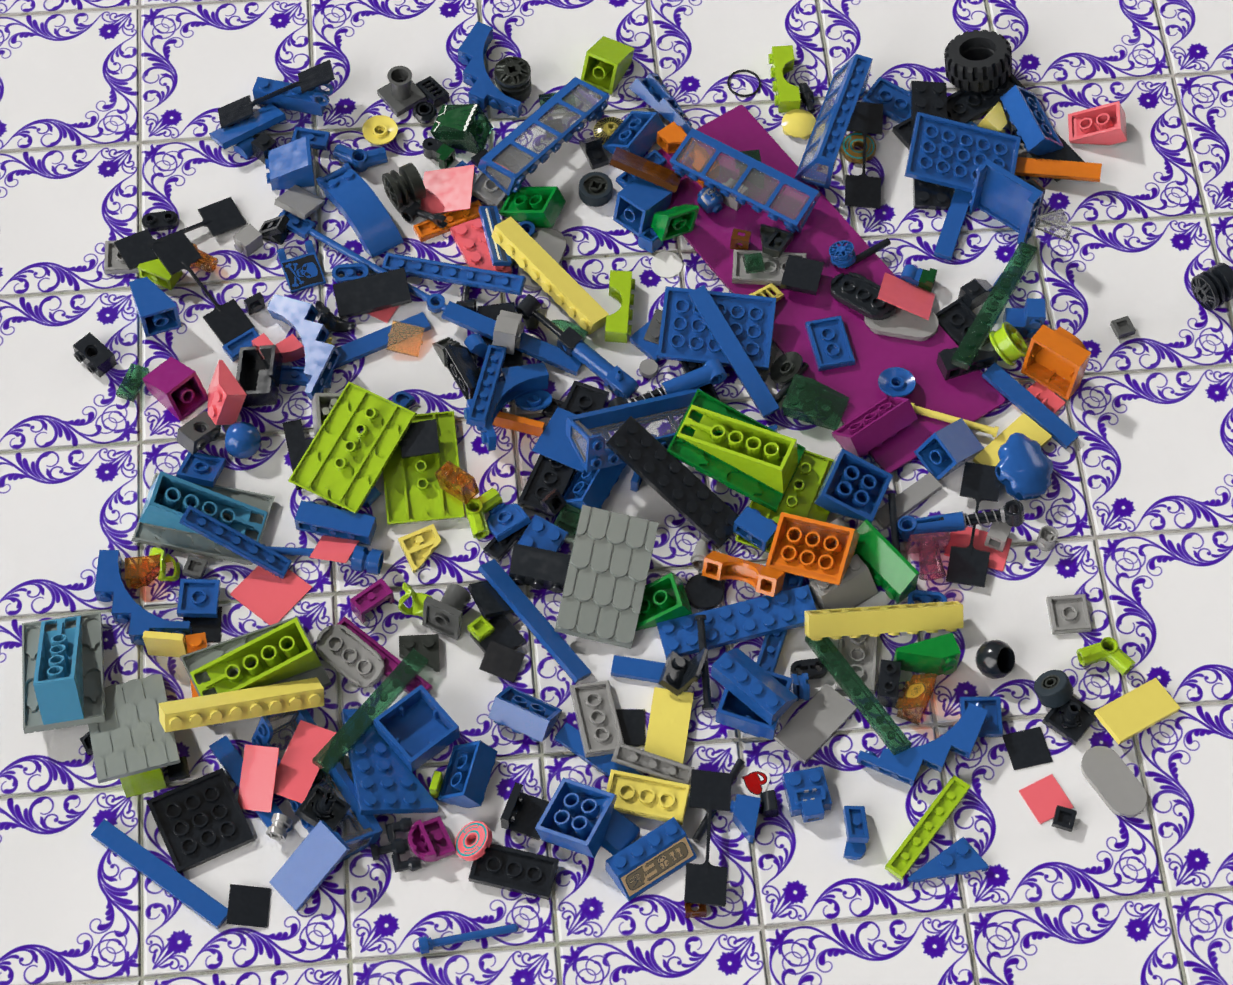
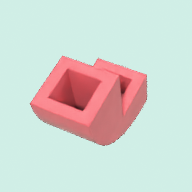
M264 333L252 340V346H256L261 355L260 346L274 345ZM294 334L276 344L283 356L282 363L293 362L305 357L304 346Z

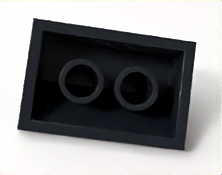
M446 345V367L466 401L467 399H473L481 368H477L473 354H469L465 347Z
M514 543L509 577L519 586L527 585L539 590L547 589L554 593H563L571 555Z

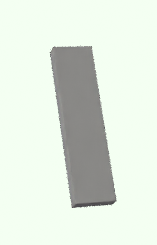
M930 472L896 496L898 520L942 489V484ZM888 503L879 508L874 517V520L884 530L890 526Z
M617 742L611 759L612 762L668 781L688 785L691 780V770L694 769V767Z

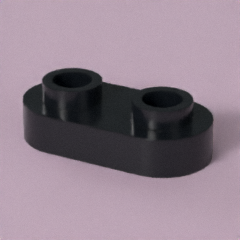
M174 211L148 213L142 218L143 228L145 230L148 229L149 232L171 230L179 224L178 215Z

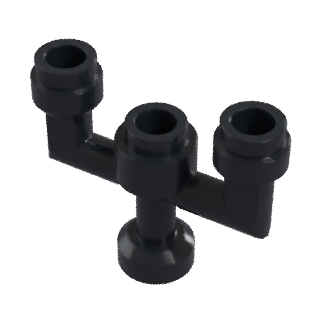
M406 817L402 818L399 822L385 824L388 841L391 844L380 847L375 843L370 844L373 861L378 860L382 854L393 852L392 861L395 873L422 869L420 858L413 856L402 862L400 859V855L406 854V851H409L407 839H396L395 832H409L412 828L411 818Z

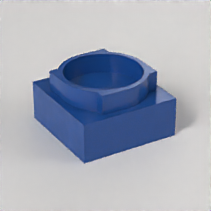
M765 670L788 690H791L793 678ZM725 688L716 712L715 722L759 738L763 737L773 740L781 717L770 726Z
M422 685L418 686L373 720L375 731L411 772H414L460 737L459 726Z

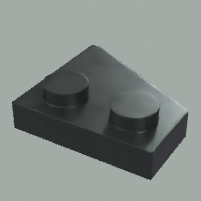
M761 224L762 253L779 258L793 240L794 233Z
M439 635L399 636V656L408 661L412 660L418 665L431 667L433 671L440 672Z

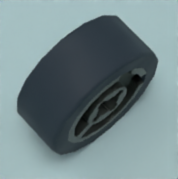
M590 172L581 178L579 182V196L583 203L599 207L611 200L613 184L608 175L602 172Z

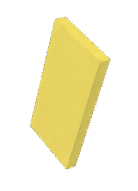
M1023 413L977 454L973 462L997 466L1000 461L998 450L1013 433L1024 434L1028 438L1037 441L1041 448L1051 440L1052 435Z
M1154 678L1097 709L1094 715L1119 745L1180 710V706L1157 678Z
M654 687L644 751L683 764L694 693L683 691L677 696L667 689Z
M611 769L606 791L616 794L617 798L614 809L620 813L664 822L674 817L679 825H683L690 785Z

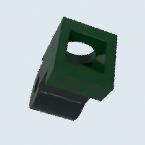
M427 138L423 141L424 156L439 162V168L447 169L456 160L455 149L434 138Z

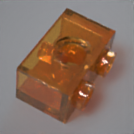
M447 461L435 472L440 488L465 504L479 493L475 478L450 461Z

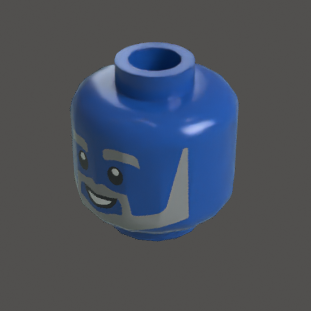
M704 187L698 193L697 202L706 213H717L722 209L724 198L715 187L713 189Z

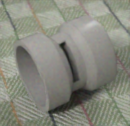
M1047 525L1040 529L1036 541L1037 547L1040 550L1047 552L1054 549L1058 539L1056 528Z
M274 813L271 819L272 824L268 827L266 835L274 840L285 841L287 837L286 831L291 827L293 821L286 815Z

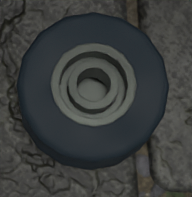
M1061 670L1047 671L1041 674L1034 683V690L1041 704L1048 708H1056L1066 704L1073 695V687L1066 673Z

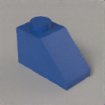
M737 794L736 801L731 800L730 813H733L732 821L747 841L753 843L761 798Z

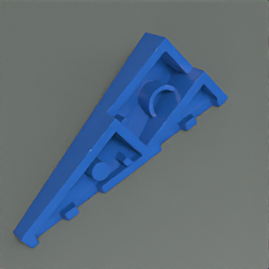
M649 73L646 78H636L628 88L670 123L674 121L678 126H681L688 135L692 129V124L690 121H685L683 118L685 113L674 97L666 91V85L660 84L658 81L660 76L655 73Z

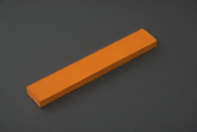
M1017 157L1015 175L1100 182L1102 164Z

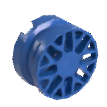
M842 240L830 246L829 255L833 266L837 265L838 268H846L856 261L854 245L850 241Z
M802 673L801 675L791 674L790 678H793L791 692L798 697L797 701L799 699L804 701L810 700L808 673Z

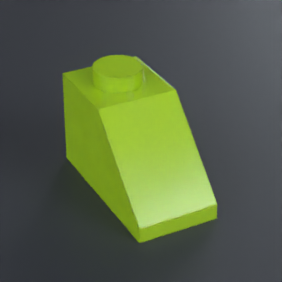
M159 259L140 263L137 266L141 278L148 277L153 283L171 291L183 275L182 270L171 276Z

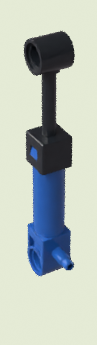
M528 294L515 307L518 314H523V319L529 320L531 317H535L557 335V347L571 357L573 355L602 379L604 385L618 397L628 399L639 388L638 383L620 367H614L587 345L583 341V337L570 326L563 332L540 313L541 304L534 296Z

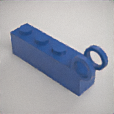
M257 77L252 90L254 100L292 83ZM328 83L321 86L328 87L329 91L322 90L318 86L312 91L302 93L301 87L298 86L259 104L268 105L272 103L277 108L323 116L324 110L330 101L327 95H331L334 88Z

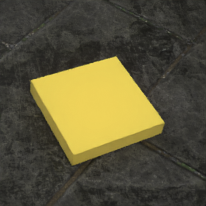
M154 631L143 632V640L148 655L180 657L187 654L184 634Z

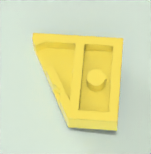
M434 524L398 538V542L413 573L423 565L442 541Z

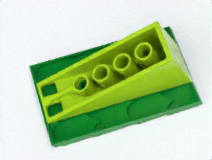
M697 389L667 449L668 453L675 456L679 461L695 468L696 471L725 484L728 488L776 513L806 451L805 447L797 443V439L770 429Z

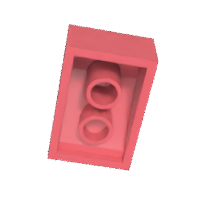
M1119 101L1068 114L1070 143L1113 145L1127 141L1126 115Z
M219 360L208 388V415L215 425H232L238 419L247 394L224 361Z

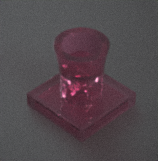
M949 532L910 535L906 545V554H919L920 580H936L946 576L940 551H945L950 541Z

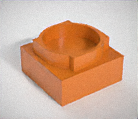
M1043 324L1031 338L1021 373L1068 401L1080 386L1091 352L1086 349L1079 338L1059 326L1057 330H1052Z

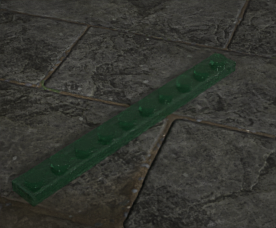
M1020 242L953 355L951 364L966 370L970 368L1036 255L1038 247Z

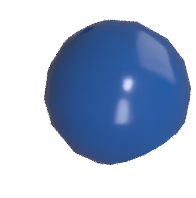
M241 421L235 422L228 427L225 436V447L232 457L246 459L257 453L261 446V435L253 424Z

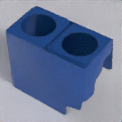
M613 808L601 846L612 855H615L640 837V828Z

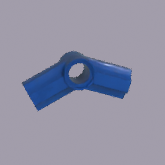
M340 143L336 145L333 152V158L349 163L354 171L359 173L365 172L370 166L388 162L384 147L364 151L362 149L354 150Z

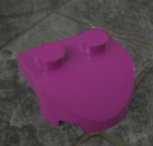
M440 816L422 822L420 819L412 825L408 834V844L418 858L426 862H435L455 854L456 850Z

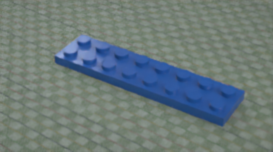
M809 585L779 592L775 597L766 595L656 624L667 660L668 655L672 651L681 657L699 652L697 621H695L694 617L696 615H706L707 649L710 650L805 626L804 611L816 610Z

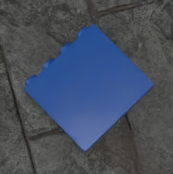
M988 159L984 164H980L976 170L977 177L973 182L975 186L971 192L972 199L969 202V214L971 215L977 208L1018 232L1017 243L1024 246L1033 235L1043 192Z

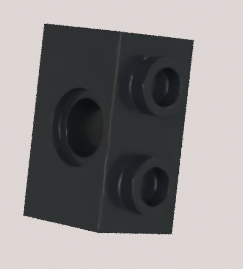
M90 332L73 345L74 357L78 362H83L92 374L95 373L101 377L117 365L115 355Z
M881 659L876 706L896 708L901 662Z

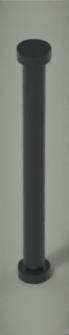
M706 615L694 616L695 621H697L699 652L707 648ZM707 660L701 670L703 672L701 677L704 701L702 710L714 709V704L711 701L709 665Z

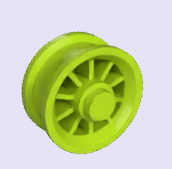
M1009 322L1002 323V327L999 330H993L989 333L990 341L995 348L993 351L997 352L1010 366H1014L1020 357H1026L1028 346L1021 334Z

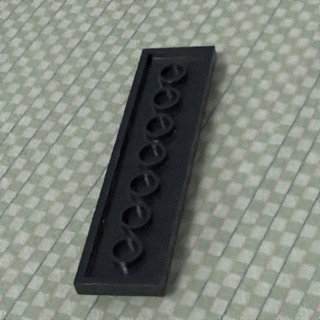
M1011 73L1005 83L999 84L997 88H991L989 91L968 92L960 89L947 97V119L965 124L970 121L973 122L988 114L998 101L1003 105L1000 97L1013 86L1018 85L1024 89L1026 88ZM911 117L894 126L892 130L908 149H910L912 139Z
M911 81V133H913L917 112L947 119L946 83ZM913 179V208L949 209L950 187Z
M574 380L562 409L576 415L604 409L609 398V392ZM539 455L518 500V505L554 518V516L543 510L540 501L553 488L558 489L561 495L564 496L575 469Z
M632 416L606 442V446L718 549L733 534L734 521L738 518V515L675 456L668 453L667 449Z

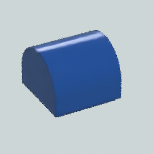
M250 137L237 143L234 146V151L248 160L253 155L251 142L254 138Z
M479 334L469 335L464 341L466 347L471 353L485 358L488 349L485 341Z

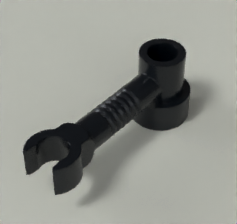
M416 201L401 212L403 219L409 223H412L419 216L434 222L440 228H444L448 224L444 222L446 219L444 215H434L422 210V206Z
M463 285L462 299L457 301L456 304L476 312V300L469 299L470 287Z

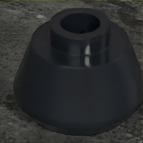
M422 101L413 108V115L421 124L431 123L437 114L436 106L431 102Z

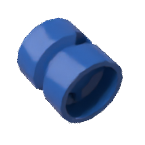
M356 545L352 555L351 570L359 572L366 570L369 574L379 575L383 565L384 551L378 549L369 551L367 547Z

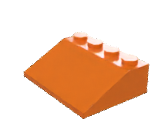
M781 512L765 566L788 574L840 586L855 553L859 533L853 528Z

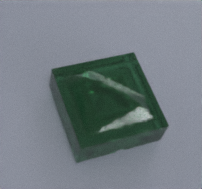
M761 253L743 255L742 258L747 274L765 271Z

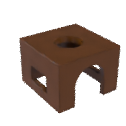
M734 228L730 249L749 250L751 231ZM738 232L745 233V236L738 235Z
M684 902L685 918L706 917V905L697 904L699 909L693 911L691 905L694 903Z

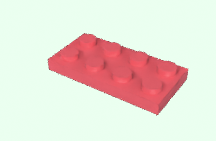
M480 217L450 228V233L468 267L512 274L510 266L492 265Z

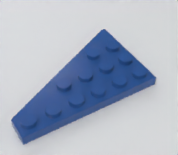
M342 709L341 717L359 814L437 813L439 806L413 772L409 770L375 731L374 723L363 709Z

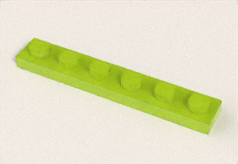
M953 775L885 865V869L902 880L970 790L971 786Z

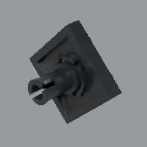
M1072 696L1066 704L1052 708L1044 717L1042 723L1076 745L1097 717L1094 715L1095 711Z
M316 784L297 809L295 815L314 827L320 820H323L334 831L349 811L351 805L337 797L335 792L332 794L333 791L326 790Z

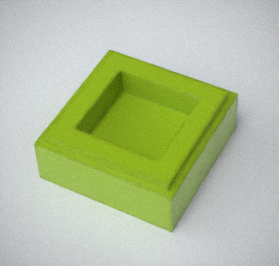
M482 615L467 626V630L479 642L495 631V628Z
M434 771L429 788L430 795L433 798L439 796L443 783L442 772Z

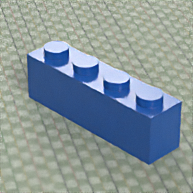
M301 500L294 520L297 530L357 540L359 544L368 546L371 545L377 527L376 517L368 513L356 514L347 509H338L332 505L324 506L314 501L306 502Z

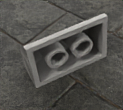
M857 554L852 557L840 586L817 580L809 582L813 600L820 610L855 608L878 594L868 567Z

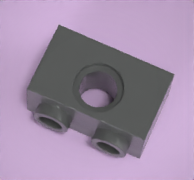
M204 411L178 428L177 443L191 454H194L199 450H203L207 444L216 441L220 437L221 425H215L208 412Z

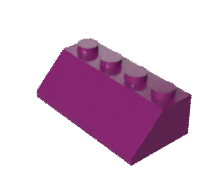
M887 396L831 434L845 450L861 458L866 456L871 449L881 446L886 439L896 436L901 429L911 426L912 422L918 418L909 399Z

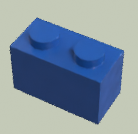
M747 506L734 521L733 532L765 552L773 542L777 523L772 519L762 516L758 510Z

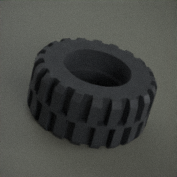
M973 30V32H964L962 35L959 34L952 39L945 48L946 77L958 89L962 88L968 92L989 91V89H995L999 84L1005 83L1011 75L1012 50L1010 43L1001 34L998 35L994 31Z

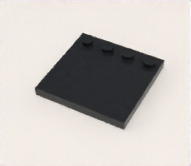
M223 768L146 801L178 873L185 872L255 841Z

